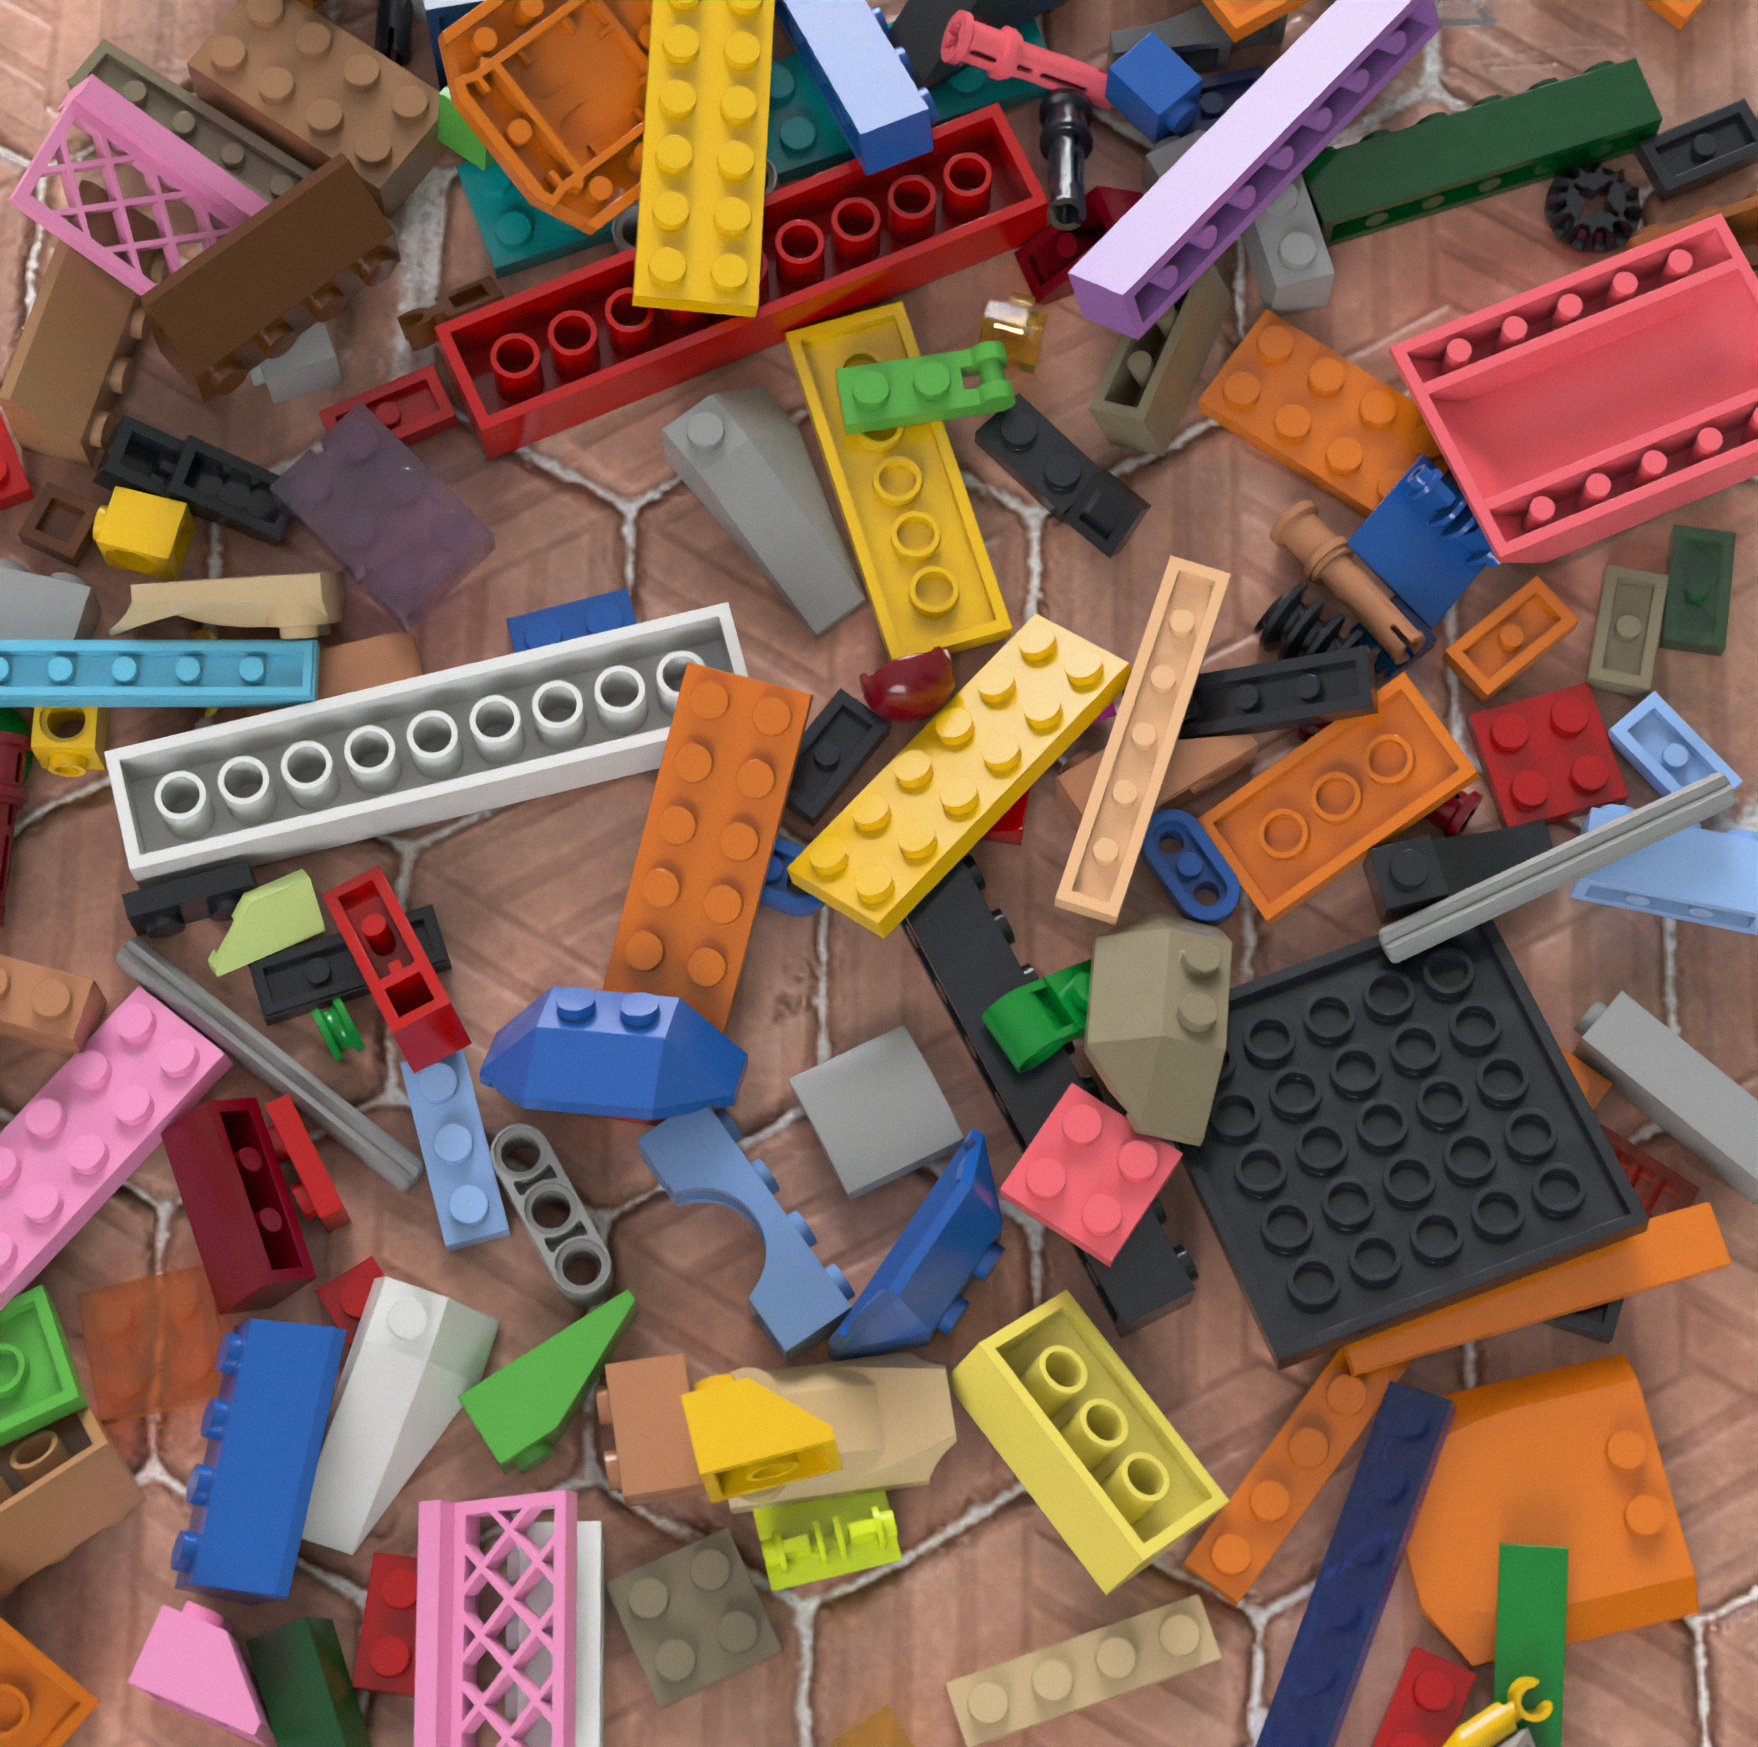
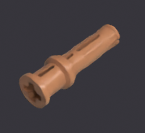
M1304 500L1288 509L1273 525L1270 531V539L1278 547L1286 546L1303 564V575L1311 583H1316L1317 585L1325 584L1391 656L1390 659L1396 665L1409 660V655L1404 651L1406 645L1416 654L1424 645L1426 636L1411 624L1352 560L1354 552L1345 544L1348 540L1343 536H1334L1317 517L1319 509L1313 502Z

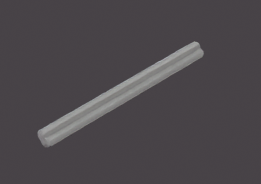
M1713 773L1381 928L1379 931L1380 945L1392 963L1405 960L1732 807L1736 798L1734 789L1724 773Z
M132 937L119 950L115 960L121 970L282 1097L289 1094L297 1110L400 1192L409 1191L419 1181L425 1170L420 1159L140 937Z

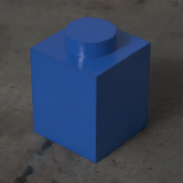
M1152 31L1108 67L1105 98L1155 145L1170 131L1174 134L1182 132L1197 117L1200 111L1198 104L1203 79Z

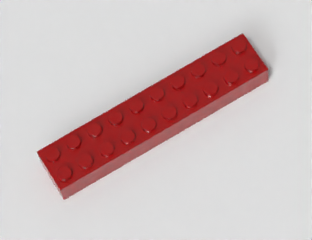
M994 103L932 128L934 150L868 176L864 173L858 160L854 159L764 195L759 302L756 318L632 306L635 246L435 326L434 330L440 358L487 461L786 341L785 332L854 314L1027 243L1047 226V207L1049 201L999 103Z

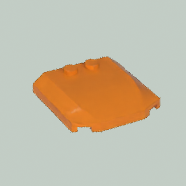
M485 0L446 28L437 38L452 104L530 205L592 236L639 200L652 0Z
M1624 1353L1400 1405L1396 1414V1426L1383 1479L1418 1611L1432 1628H1437L1461 1655L1459 1659L1468 1669L1494 1663L1499 1542L1556 1545L1569 1548L1565 1646L1695 1616L1700 1612L1695 1572L1639 1381Z

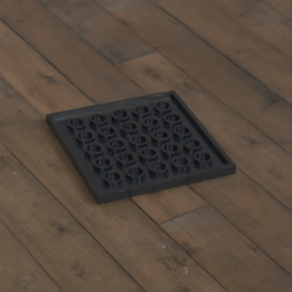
M1493 919L1398 963H1392L1385 955L1379 942V934L1230 988L1226 1051L1204 1140L1200 1146L1172 1141L1175 1148L1183 1153L1182 1164L1278 1371L1647 1231L1649 1218Z

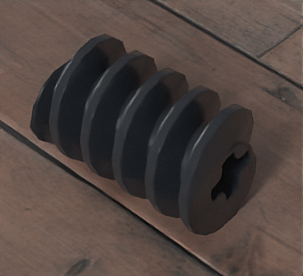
M1305 580L1295 584L1275 600L1258 621L1253 632L1259 633L1263 630L1259 646L1267 652L1282 646L1278 660L1359 647L1364 633L1358 629L1342 638L1339 632L1346 619L1342 613L1324 622L1320 618L1327 603L1323 596L1305 605L1302 599L1309 586ZM1379 646L1371 649L1374 658L1376 688L1390 670L1389 667L1382 671L1376 668L1383 652Z

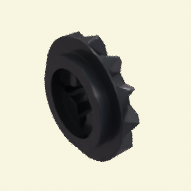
M1600 160L1591 166L1581 167L1575 162L1568 171L1560 176L1556 175L1545 199V216L1553 233L1568 246L1589 253L1611 251L1626 243L1635 233L1643 212L1639 201V187H1632L1625 179L1623 169L1615 172L1604 168ZM1605 193L1606 202L1603 207L1605 212L1598 209L1592 215L1588 214L1584 220L1580 219L1586 201L1582 196L1592 200L1597 194Z

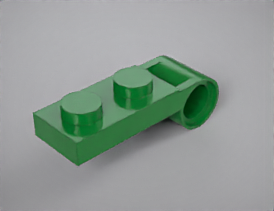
M1091 959L1012 990L994 1002L982 1014V1021L1017 1072H1024L1037 1066L1058 1051L1064 1044L1085 1036Z

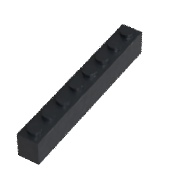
M967 854L899 924L1019 1149L1024 1154L1071 1083H1074L1103 1103L1105 1102L1093 1078L1089 1074L1080 1077L1069 1056L1075 1053L1072 1041L1064 1044L1058 1051L1037 1066L1019 1073L982 1021V1014L994 1002L1012 990L1039 980L1029 963L1020 966L1009 946L1015 943L1011 926L999 908L990 911L980 893L981 890L986 888L982 873L973 857ZM1156 1197L1110 1267L1070 1242L1120 1338L1190 1304L1196 1290L1192 1282L1198 1280V1273L1191 1257L1181 1244L1172 1247L1161 1227L1162 1224L1167 1222V1217L1158 1197Z

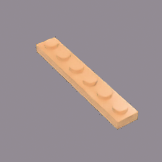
M1170 555L1055 897V907L1117 925L1229 586L1230 573Z

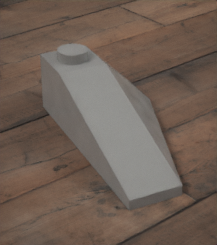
M762 385L710 394L662 429L665 460L816 639L865 604V597L801 432Z

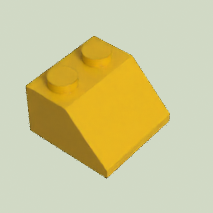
M732 1374L711 1376L695 1383V1391L681 1394L699 1474L712 1503L843 1469L831 1425L748 1377L735 1380Z

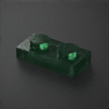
M1674 524L1669 535L1666 575H1669L1658 648L1721 657L1726 648L1736 533Z

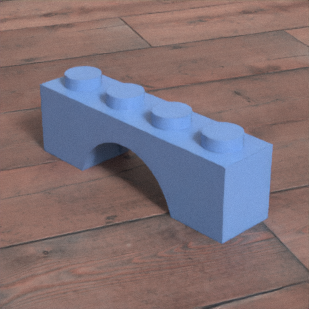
M708 1106L694 1113L669 1117L637 1138L639 1154L676 1207L693 1203L722 1205L739 1213L755 1228L763 1242L766 1259L760 1280L748 1298L749 1311L784 1362L789 1364L838 1329L852 1308L848 1300L855 1296L854 1291L834 1263L824 1268L815 1256L811 1247L817 1244V1240L802 1216L796 1210L787 1216L773 1195L779 1192L780 1188L766 1165L759 1158L750 1163L736 1143L743 1139V1136L724 1107L713 1111Z

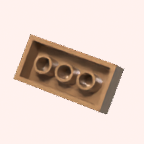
M240 0L187 62L197 98L311 170H317L340 152H343L350 160L383 215L389 219L395 215L449 149V147L437 140L440 91L297 0Z

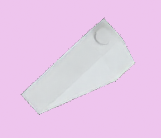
M387 1276L374 1279L329 1410L301 1539L350 1555L354 1554L462 1408L458 1396L480 1383L501 1320L449 1297Z

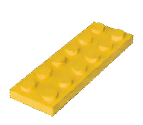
M775 0L651 1L632 306L756 318L759 302Z
M903 301L785 332L786 346L889 662L893 659L916 653L932 654L933 648L937 646L943 649L947 648L950 654L1012 637V625L943 421L845 435L835 381V369L921 356Z
M1035 614L786 868L792 883L885 939L1126 688L1131 674L1129 662Z

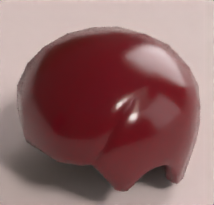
M940 646L934 647L932 654L916 653L896 658L875 671L873 675L867 676L864 672L859 676L862 693L868 706L886 720L907 724L929 719L947 705L956 687V674L950 652L947 648L943 649Z

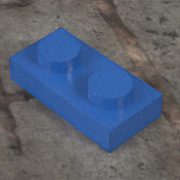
M627 588L506 619L514 653L637 624Z

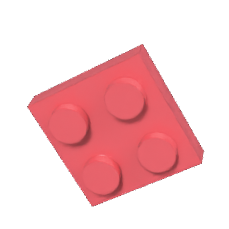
M1071 1083L1001 1186L999 1196L1110 1267L1181 1161L1183 1153L1157 1137L1136 1133L1124 1115L1074 1083Z

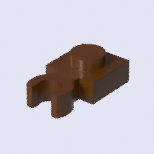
M491 275L435 297L436 305L408 311L397 317L406 341L409 342L412 351L415 352L437 342L435 326L505 299Z

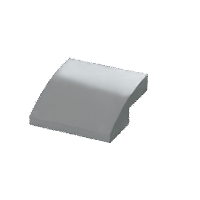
M901 1025L788 1079L792 1093L819 1139L823 1155L849 1201L958 1150L965 1140L940 1087L905 1025Z

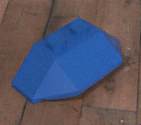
M553 986L496 1032L479 1074L481 1083L488 1087H494L501 1095L524 1109L657 1120L694 1113L710 1105L717 1108L734 1105L748 1067V1054L680 997L659 996L647 992L624 993L590 990L585 987L565 988Z
M972 1128L955 1156L827 1343V1357L833 1361H842L930 1346L939 1331L949 1336L959 1324L970 1305V1302L962 1298V1296L976 1276L984 1282L990 1277L1006 1248L998 1244L1002 1235L1003 1220L984 1134Z

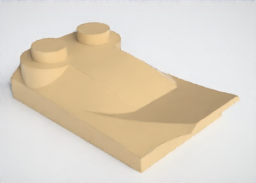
M344 570L161 581L130 585L131 604L123 618L109 629L111 637L124 635L169 619L184 617L198 622L221 626L279 627L280 639L319 637V635H330V623L340 622L343 617L346 598Z
M911 1352L771 1371L743 1367L729 1373L734 1375L735 1380L747 1377L831 1425L843 1467L842 1470L728 1499L732 1514L751 1512L753 1509L928 1485L939 1460L957 1442L946 1365L926 1361Z

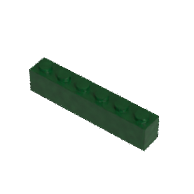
M1636 58L1616 64L1613 61H1603L1589 67L1583 74L1561 81L1558 78H1547L1535 83L1522 93L1505 98L1502 95L1488 96L1475 103L1469 109L1450 115L1446 112H1436L1422 118L1414 126L1394 132L1389 129L1377 130L1363 137L1358 143L1335 149L1332 146H1326L1301 174L1326 248L1555 178L1556 175L1560 176L1568 171L1575 162L1580 167L1591 166L1599 160L1603 163L1633 154L1639 141L1657 134L1663 118Z

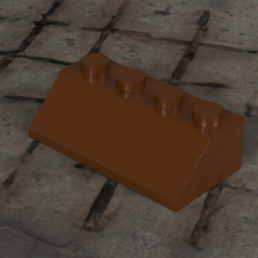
M340 152L143 294L140 300L160 353L201 401L206 404L218 394L226 395L237 389L246 379L248 372L267 358L275 359L285 354L295 344L297 337L315 323H324L333 319L342 311L347 300L366 286L374 287L385 281L394 271L396 264L401 261L395 232L350 160L343 152Z

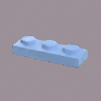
M464 1049L415 1074L407 1061L401 1062L400 1066L447 1252L510 1236L511 1233Z

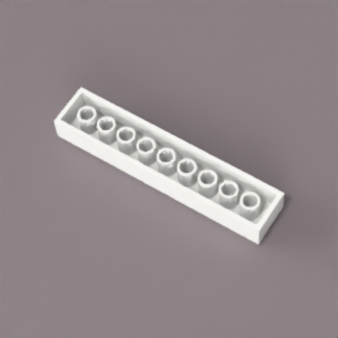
M729 603L717 604L104 751L129 869L139 888L143 889L248 861L250 867L660 768L687 662L748 677Z

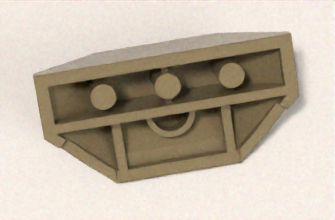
M1155 912L1096 936L1093 942L1084 1052L1110 1093L1128 1112L1126 1118L1138 1134L1200 1146L1204 1140L1226 1051L1232 941L1217 925Z

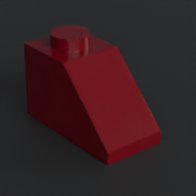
M1097 185L1085 195L1087 218L1085 221L1080 219L1081 226L1071 231H1062L1049 224L1014 252L1036 304L1046 305L1075 294L1068 272L1143 197L1142 192Z

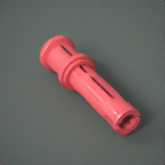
M958 10L950 19L941 43V59L943 62L956 65L961 61L984 69L987 76L996 81L1007 80L1012 76L1051 91L1060 88H1072L1082 92L1089 98L1091 104L1098 106L1100 109L1108 110L1112 107V104L1105 98L1107 70L1023 41V36L1013 27L1004 26L1001 29H997L974 21V16L965 10Z

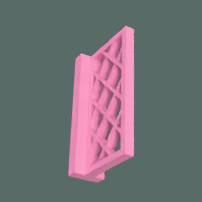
M93 74L68 92L58 109L61 112L7 201L140 296L159 283H154L142 274L137 252L163 248L169 275L182 267L177 250L178 245L202 242L203 250H206L216 242V239H221L270 204ZM72 124H75L92 137L98 159L71 162L65 136ZM110 150L118 156L112 157ZM55 154L58 165L48 166ZM131 165L140 171L144 176L149 196L123 200L115 167ZM101 169L109 202L83 206L74 173ZM60 175L69 208L51 210L30 195L39 179ZM161 187L169 193L163 194ZM181 201L194 211L199 232L174 236L166 203ZM151 206L160 238L134 242L126 209ZM112 212L120 245L103 247L92 239L86 215ZM72 218L73 225L65 219ZM211 223H212L214 226H216L218 229H217V230H213ZM121 254H123L124 261H123L122 259H120L119 257H117L116 255H121Z
M558 1490L456 1503L441 1499L419 1502L414 1747H477V1730L485 1719L502 1737L496 1747H529L523 1738L542 1714L552 1725V1747H575L578 1492ZM554 1509V1534L541 1550L527 1535L526 1531L542 1510ZM512 1513H518L514 1519L510 1515ZM493 1516L505 1532L485 1556L480 1550V1517ZM517 1544L532 1560V1563L515 1586L512 1587L497 1569ZM545 1575L554 1585L553 1604L540 1619L525 1602V1599ZM489 1581L504 1600L486 1624H484L479 1618V1593ZM516 1612L532 1631L512 1656L496 1637ZM544 1644L553 1655V1672L542 1687L539 1688L525 1672L524 1668ZM488 1650L503 1669L485 1693H483L478 1687V1661ZM515 1681L531 1701L511 1726L495 1706Z

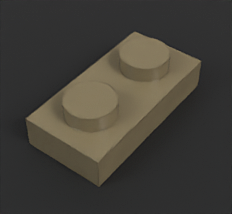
M1607 563L1601 582L1584 683L1588 682L1591 688L1641 698L1647 697L1651 689L1669 575Z

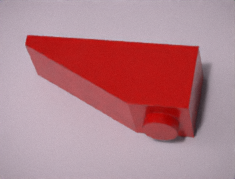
M378 865L323 893L322 896L413 1073L415 1074L471 1045L472 1042L380 866Z

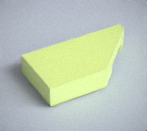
M300 869L243 893L231 915L234 921L219 949L212 950L208 963L215 975L219 977L325 932L326 928L311 879L306 872Z

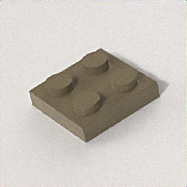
M728 1527L605 1582V1586L659 1710L783 1654L780 1643Z

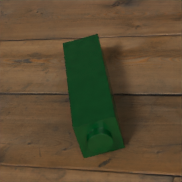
M305 1616L246 1640L277 1747H372L332 1619Z

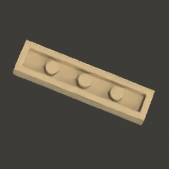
M1199 1594L946 1682L944 1687L965 1747H980L1221 1661L1222 1655Z

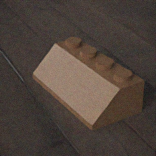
M81 180L78 189L83 206L109 202L105 189L94 182ZM134 208L126 209L134 242L160 238L155 221ZM112 212L86 215L92 239L103 247L120 245ZM67 218L66 220L73 225L72 218ZM58 239L0 389V403L22 449L92 467L98 448H106L114 429L115 417L112 411L119 393L125 395L132 384L135 371V361L132 358L139 340H147L152 329L141 303L140 295L61 239ZM163 248L137 252L142 274L154 283H160L170 276ZM121 254V255H116L117 257H119L120 259H122V260L124 261L123 254Z
M89 1402V1406L0 1447V1601L9 1596L19 1583L45 1566L61 1562L73 1552L77 1545L103 1528L119 1524L131 1514L135 1507L147 1500L130 1467Z

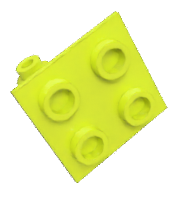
M886 1491L753 1509L771 1592L902 1561L897 1540V1527L893 1512L889 1507Z

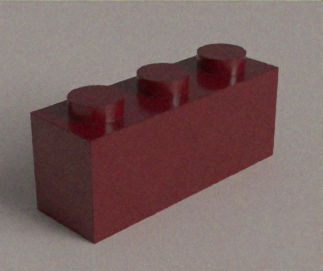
M257 1097L204 1101L161 1133L220 1315L271 1309L317 1278Z

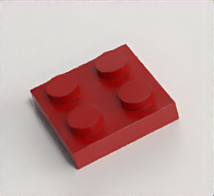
M1588 682L1468 715L1466 725L1502 829L1543 819L1546 825L1587 815L1591 807L1601 808L1604 805H1624L1629 795Z

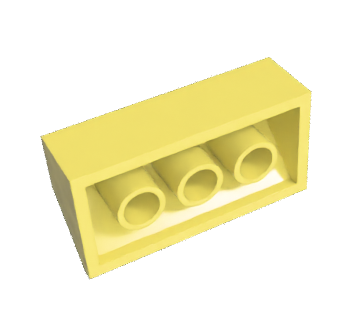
M1068 1290L1063 1291L978 1343L947 1376L951 1391L1105 1595L1151 1565L1230 1502Z

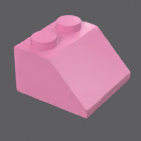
M190 1601L186 1602L182 1612L163 1604L128 1683L156 1702L263 1747H275L276 1740L247 1651L231 1636L234 1626L223 1621L224 1616Z

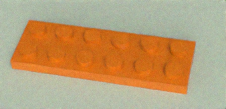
M687 662L602 991L624 993L647 992L659 996L680 997L726 1036L814 697L813 694Z

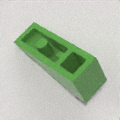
M629 1289L458 1396L465 1413L504 1475L518 1468L521 1474H525L539 1467L554 1455L555 1451L552 1445L563 1438L605 1369V1364H608L638 1315L636 1301Z

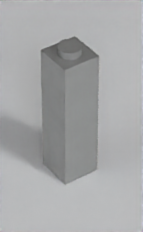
M1621 991L1608 1007L1600 1000H1597L1574 1028L1582 1038L1573 1050L1572 1055L1613 1083L1611 1086L1613 1090L1754 1204L1758 1200V1100L1625 992Z

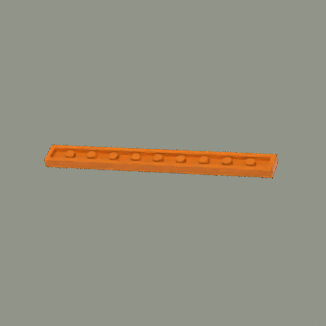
M1559 1046L1592 1111H1594L1613 1083ZM1340 1347L1229 1499L1230 1502L1224 1506L1186 1558L1182 1567L1236 1607L1414 1359L1352 1377L1343 1348Z

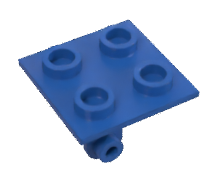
M1421 454L1345 543L1430 630L1436 626L1486 565L1493 569L1501 564L1498 563L1462 492L1425 454Z

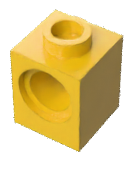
M115 486L109 505H101L97 511L93 525V540L96 541L107 566L163 580L177 581L180 578L196 525L187 503Z
M34 707L31 749L42 769H48L50 773L64 777L83 776L87 770H105L106 758L104 751H107L111 707ZM71 720L85 722L83 729L77 735L70 738L57 737L58 730L66 722Z

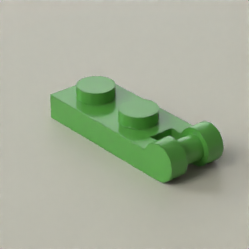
M995 340L985 341L965 350L835 369V381L845 435L996 413L1011 408L1015 405L1016 398L1012 382L1005 379L1004 368L1009 363L1005 344ZM980 375L982 385L978 388L964 390L962 377Z

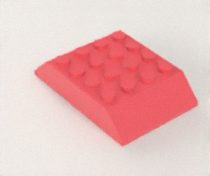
M1721 213L1392 345L1389 348V354L1498 563L1549 562L1758 475V278Z

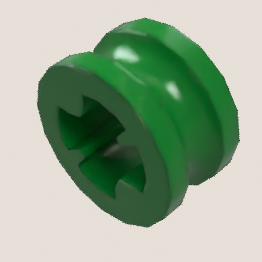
M340 997L332 1000V1007L328 1011H320L318 1008L310 1011L336 1063L343 1060V1053L347 1049L354 1048L358 1052L365 1049L361 1037Z

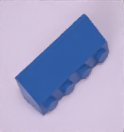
M250 1319L234 1326L233 1333L227 1332L224 1335L216 1359V1371L223 1373L218 1399L212 1397L209 1400L201 1424V1436L208 1438L203 1464L197 1463L194 1466L186 1490V1502L193 1504L188 1531L181 1530L179 1532L171 1556V1570L178 1571L174 1589L248 1606L278 1601L289 1597L347 1330L332 1326Z

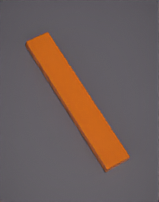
M1710 1201L1649 1218L1648 1229L1643 1233L1361 1339L1342 1348L1351 1376L1353 1377L1728 1268L1732 1262Z

